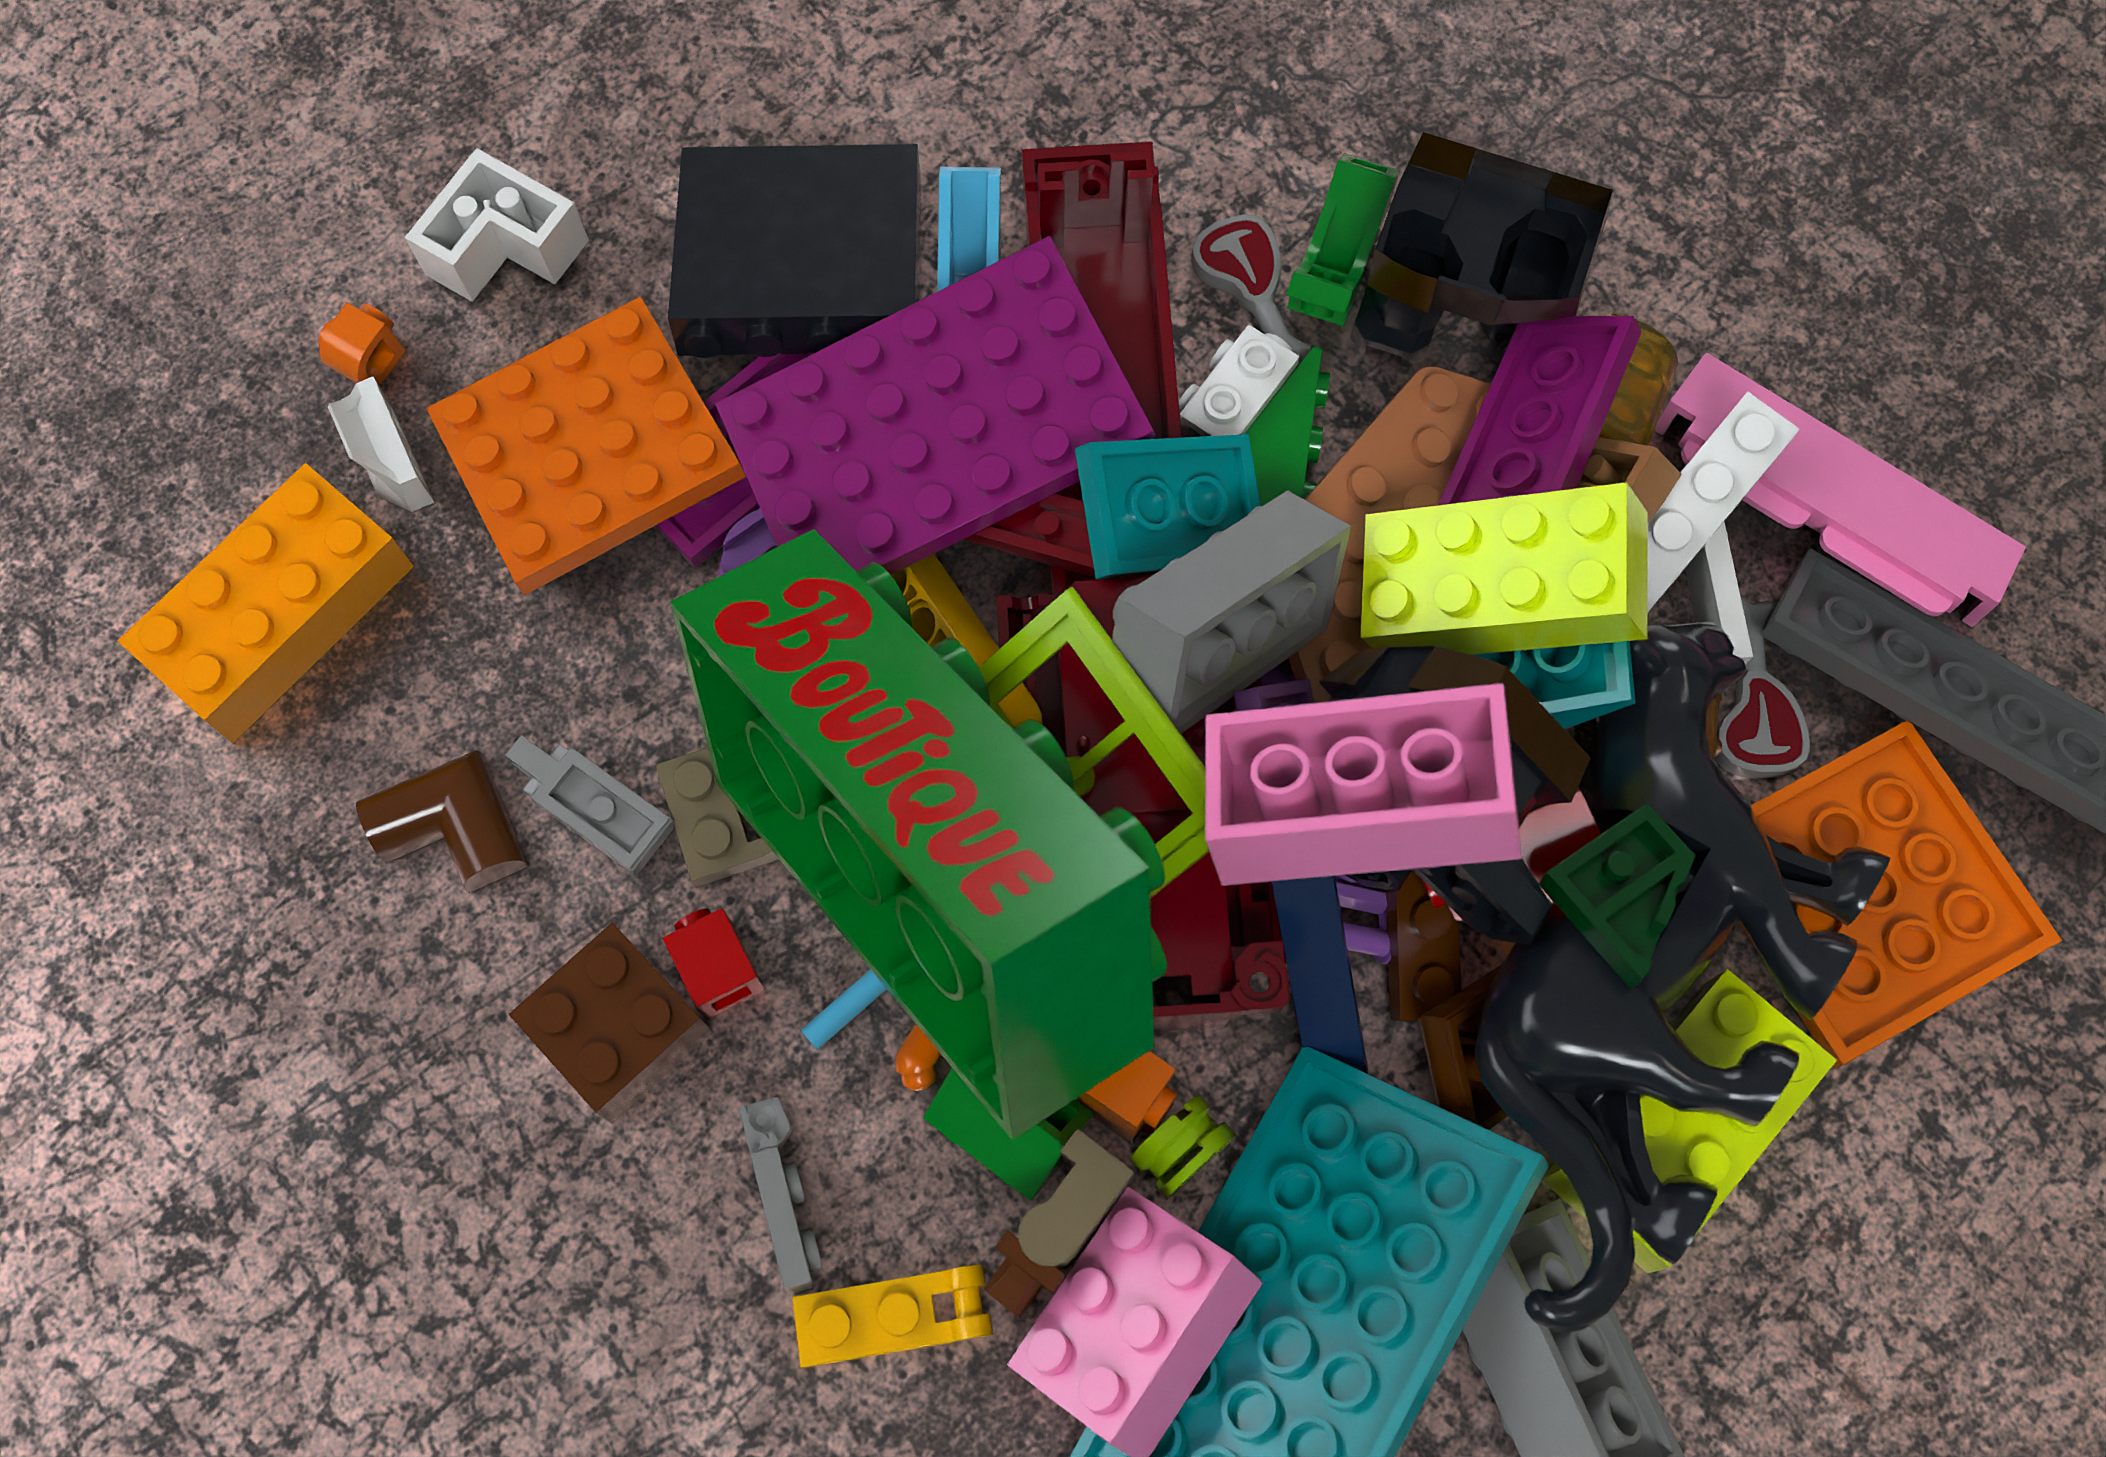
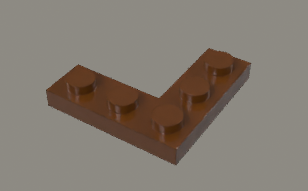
M1412 870L1399 891L1385 889L1387 900V934L1390 940L1389 951L1391 953V958L1388 962L1390 1020L1417 1021L1423 1014L1461 991L1459 921L1455 920L1447 904L1435 909L1422 879Z

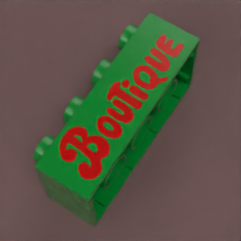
M813 529L670 601L717 785L1012 1140L1154 1048L1152 983L1165 975L1167 962L1159 939L1150 926V893L1161 887L1165 881L1163 862L1153 840L1141 823L1128 811L1116 807L1098 817L1074 792L1073 775L1063 751L1053 736L1040 723L1028 719L1011 729L990 707L989 691L983 675L974 659L959 642L952 638H946L930 647L913 630L912 617L905 597L893 577L883 566L876 562H871L855 571Z

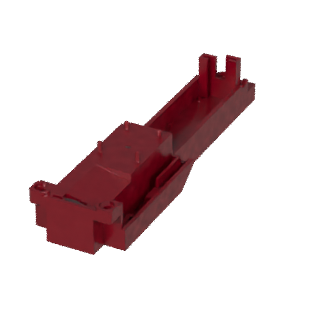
M1153 141L1022 149L1027 247L1048 236L1051 237L1152 426L1156 439L1182 438L1162 205L1159 194L1158 166L1155 167ZM1080 481L1055 493L1083 501ZM1050 565L1051 596L1047 593H1037V595L1029 598H1016L1012 595L996 596L999 649L1070 587L1076 590L1112 639L1115 625L1113 610L1119 596L1130 586H1137L1154 574L1096 579L1095 577ZM1069 642L1022 682L1038 704L1042 714V726L1053 736L1066 758L1072 756L1083 757L1125 722V719ZM1261 677L1245 689L1262 686ZM1232 697L1208 715L1233 712L1236 707L1235 698ZM1204 717L1181 735L1206 768V717ZM1135 733L1093 767L1095 776L1093 787L1086 795L1080 797L1098 817L1116 807L1128 811L1145 828L1154 844L1193 814ZM1208 852L1150 898V926L1159 939L1167 962V971L1162 977L1190 976L1191 987L1184 999V1005L1153 1007L1154 1032L1224 1028L1234 1015L1279 1013L1289 1002L1287 962L1272 881L1222 885L1212 856ZM1255 974L1264 975L1268 979V989L1262 993L1252 990L1249 984L1251 976Z

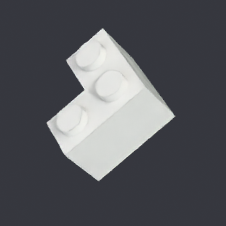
M478 148L473 151L404 237L426 276L472 302L507 258L549 282L556 284L589 241L574 202Z

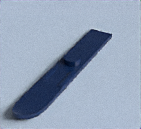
M1335 876L1272 881L1302 1047L1315 1049L1368 1074V1064Z

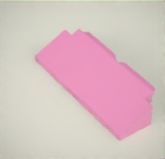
M1707 352L1669 401L1652 429L1663 436L1678 414L1693 422L1678 444L1679 447L1683 448L1681 457L1687 465L1743 396L1750 392L1800 430L1742 500L1787 528L1795 529L1803 524L1820 533L1819 542L1825 552L1929 616H1939L1945 611L1950 614L1965 600L1969 592L1976 598L1961 621L1971 627L1976 625L2000 603L2026 548L2023 544Z

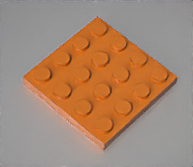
M641 296L426 408L515 584L524 596L746 477L740 462Z
M1909 721L1895 726L1750 805L1767 836L1782 846L1805 856L1832 863L1836 856L1845 848L1859 846L1877 851L1891 858L1868 902L1853 923L1848 926L1826 914L1805 906L1793 904L1799 919L1808 933L1833 931L1857 940V950L1851 963L1816 1016L1809 1020L1797 1011L1817 1044L1837 1059L1832 1066L1833 1069L1845 1065L2062 941L1922 737ZM1738 920V922L1740 923L1741 927L1743 928V930L1745 931V933L1747 934V936L1749 937V939H1750L1751 942L1753 943L1754 947H1755L1756 950L1758 951V949H1757L1755 943L1753 942V940H1752L1750 934L1748 933V931L1746 930V928L1744 927V925L1742 924V922H1741L1740 920Z

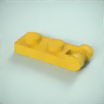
M983 1265L958 1267L929 1274L792 1297L800 1368L805 1369L994 1335L991 1314H983L980 1288L986 1286ZM952 1293L956 1319L937 1322L933 1296Z

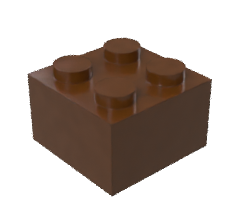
M613 922L508 1014L593 1111L612 1124L713 1033Z

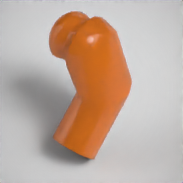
M917 1024L914 1025L895 1057V1070L901 1074L902 1084L912 1091L928 1089L935 1083L937 1075L934 1064L941 1055Z

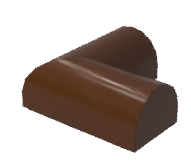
M475 750L356 802V810L362 828L374 851L385 863L444 838L462 885L468 893L529 867L489 766L481 751Z
M1502 964L1419 1018L1437 1106L1487 1130L1496 1126L1507 1118L1508 1115L1484 1086L1474 1053L1486 993Z

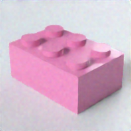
M1127 1186L1007 1366L1115 1448L1130 1457H1150L1263 1282L1233 1255Z

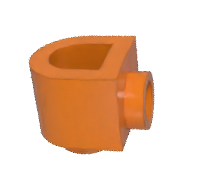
M346 302L336 317L324 325L318 339L321 362L355 383L373 376L378 384L382 383L406 350L391 332L395 326L392 320L367 303H363L360 309Z

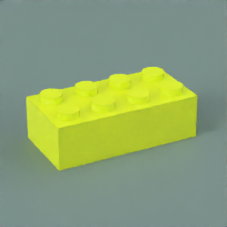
M1627 482L1366 514L1361 638L1372 648L1438 646L1472 655L1647 639L1648 512Z
M1728 969L1706 982L1670 1024L1693 1054L1707 1065L1724 1069L1735 1066L1746 1049L1762 1040L1782 1043L1798 1052L1799 1063L1770 1112L1755 1127L1722 1115L1680 1112L1663 1102L1640 1094L1645 1145L1653 1171L1661 1184L1668 1178L1683 1174L1700 1178L1716 1186L1718 1189L1712 1207L1698 1232L1837 1061V1059ZM1555 1162L1541 1180L1587 1220L1583 1205L1571 1181L1557 1162ZM1633 1230L1635 1245L1634 1262L1646 1273L1667 1269L1672 1266V1264L1659 1257L1647 1242Z

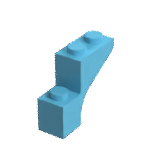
M940 167L937 292L1001 260V168Z

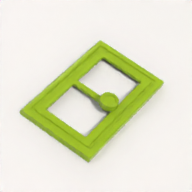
M1070 587L985 661L979 669L989 691L990 707L1012 729L1014 727L998 703L1069 642L1125 719V722L1083 757L1072 756L1066 758L1073 775L1074 792L1079 797L1086 795L1094 784L1093 767L1135 733L1193 813L1155 844L1163 862L1165 881L1161 887L1150 893L1151 898L1210 852L1206 843V768L1076 590Z

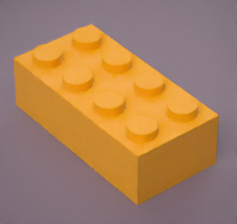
M304 463L117 641L204 721L231 743H234L414 566L388 533L308 464Z

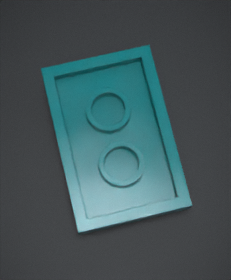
M1249 434L1089 442L1075 448L1096 579L1156 574L1164 569L1173 559L1181 558L1207 542L1214 533L1226 530L1248 516L1254 508L1260 506Z

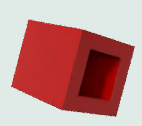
M723 907L712 913L710 909L706 908L684 916L675 923L674 928L676 931L662 938L696 1009L706 1020L766 990L732 921Z

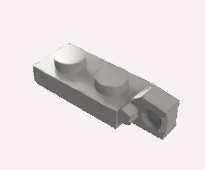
M521 735L505 754L512 761L511 764L531 778L523 790L537 806L634 876L639 874L675 828L674 821L572 747L567 750L563 746L558 745L554 752L548 755Z
M778 1097L740 1107L739 1112L785 1294L789 1293V1296L812 1290L810 1272L821 1269L822 1264L812 1227L799 1231L792 1205L805 1201L796 1163L793 1161L782 1164L780 1159L781 1149L792 1132L790 1123Z

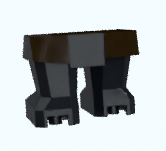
M1423 132L1400 179L1375 248L1367 287L1350 336L1359 353L1365 354L1367 346L1402 356L1400 366L1408 367L1425 359L1435 327L1444 311L1479 321L1488 338L1492 340L1496 339L1498 331L1513 336L1518 323L1556 320L1576 316L1608 217L1613 190Z
M1438 646L1371 648L1353 655L1319 681L1323 688L1331 695L1328 702L1503 683L1510 732L1519 828L1535 805L1572 802L1591 759L1507 666L1484 658ZM1523 859L1345 875L1365 887L1399 891L1413 870L1468 926L1493 940L1531 945L1553 909L1550 901Z

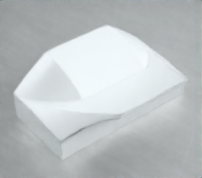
M374 376L356 383L349 396L328 405L349 458L366 468L378 497L410 512L434 503L394 408Z

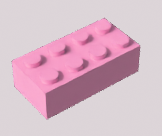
M1503 683L1206 715V843L1221 884L1233 885L1522 859L1510 732Z

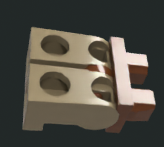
M1078 1128L1060 1151L1063 1164L1071 1169V1171L1047 1203L1032 1207L1024 1215L1019 1225L1018 1237L1007 1230L995 1246L1006 1259L983 1290L1019 1318L1024 1315L1043 1287L1053 1295L1056 1293L1066 1278L1061 1270L1068 1268L1077 1260L1127 1186L1130 1187L1133 1184L1134 1171Z

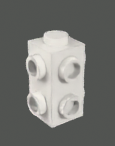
M1248 324L1235 343L1227 339L1219 347L1209 365L1211 374L1201 387L1193 383L1179 400L1182 438L1245 434L1295 371L1300 356L1292 352L1290 346L1282 338L1271 333L1263 334Z

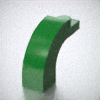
M1346 153L1338 159L1311 242L1303 260L1293 272L1286 296L1290 297L1287 305L1288 309L1344 327L1373 253L1400 170Z

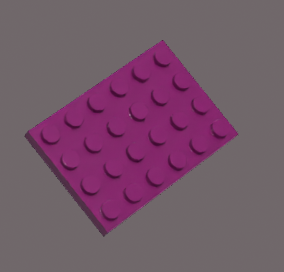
M1050 236L715 403L777 547L815 529L855 571L871 562H876L883 566L890 575L1079 482L1075 448L1089 442L1156 439L1152 426Z

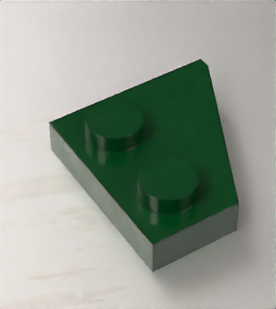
M1646 803L1547 871L1539 882V886L1629 988L1632 989L1642 981L1651 968L1653 961L1650 959L1660 934L1669 923L1676 905V894L1687 878L1695 854Z

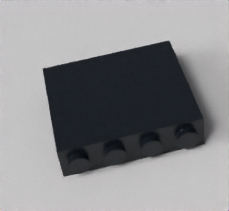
M918 144L682 147L668 322L677 355L711 358L716 355L772 357L779 353H816L918 302L920 292L921 176Z

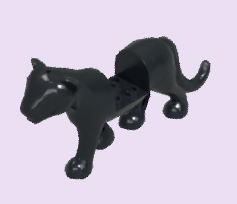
M1699 623L1681 626H1647L1646 640L1630 641L1635 704L1586 721L1597 728L1598 734L1597 765L1592 785L1591 814L1600 833H1604L1648 803L1695 854L1687 878L1676 894V905L1669 923L1660 934L1650 959L1653 963L1648 974L1638 985L1630 989L1568 917L1548 916L1531 945L1515 943L1487 990L1482 1011V1020L1478 1030L1474 1056L1484 1086L1504 1112L1557 1162L1571 1181L1583 1205L1593 1241L1591 1264L1582 1280L1567 1291L1533 1290L1524 1300V1308L1532 1321L1541 1326L1565 1333L1584 1330L1608 1314L1629 1285L1635 1259L1633 1230L1647 1242L1659 1257L1674 1265L1679 1261L1694 1239L1717 1196L1718 1189L1716 1186L1693 1176L1680 1174L1666 1179L1661 1184L1653 1171L1645 1145L1640 1094L1663 1102L1680 1112L1722 1115L1755 1127L1770 1112L1799 1063L1798 1052L1782 1043L1762 1040L1746 1049L1735 1066L1724 1069L1707 1065L1694 1055L1669 1024L1663 1012L1674 1006L1703 975L1723 946L1735 922L1740 920L1750 934L1766 967L1785 998L1799 1013L1811 1020L1823 1007L1847 970L1856 953L1857 940L1833 931L1808 933L1799 919L1793 904L1811 908L1848 926L1853 923L1868 902L1891 859L1889 856L1877 851L1857 846L1845 848L1836 856L1832 863L1823 862L1786 848L1766 835L1747 799L1727 778L1710 755L1706 736L1707 709L1710 703L1721 692L1736 682L1746 670L1744 660L1733 654L1734 646L1729 636L1718 625Z

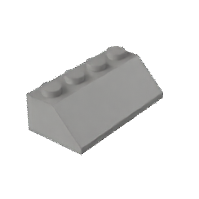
M1287 490L1264 506L1254 508L1248 516L1226 530L1214 533L1207 542L1183 557L1173 559L1164 569L1137 586H1130L1119 596L1113 610L1115 625L1112 641L1180 734L1234 697L1233 692L1244 690L1327 630L1351 525Z
M1560 1199L1522 1215L1463 1328L1469 1354L1475 1365L1481 1370L1499 1408L1502 1426L1508 1435L1512 1437L1520 1456L1685 1457L1613 1307L1608 1314L1584 1330L1570 1333L1541 1326L1532 1321L1524 1308V1300L1531 1291L1536 1289L1567 1291L1582 1280L1591 1262Z

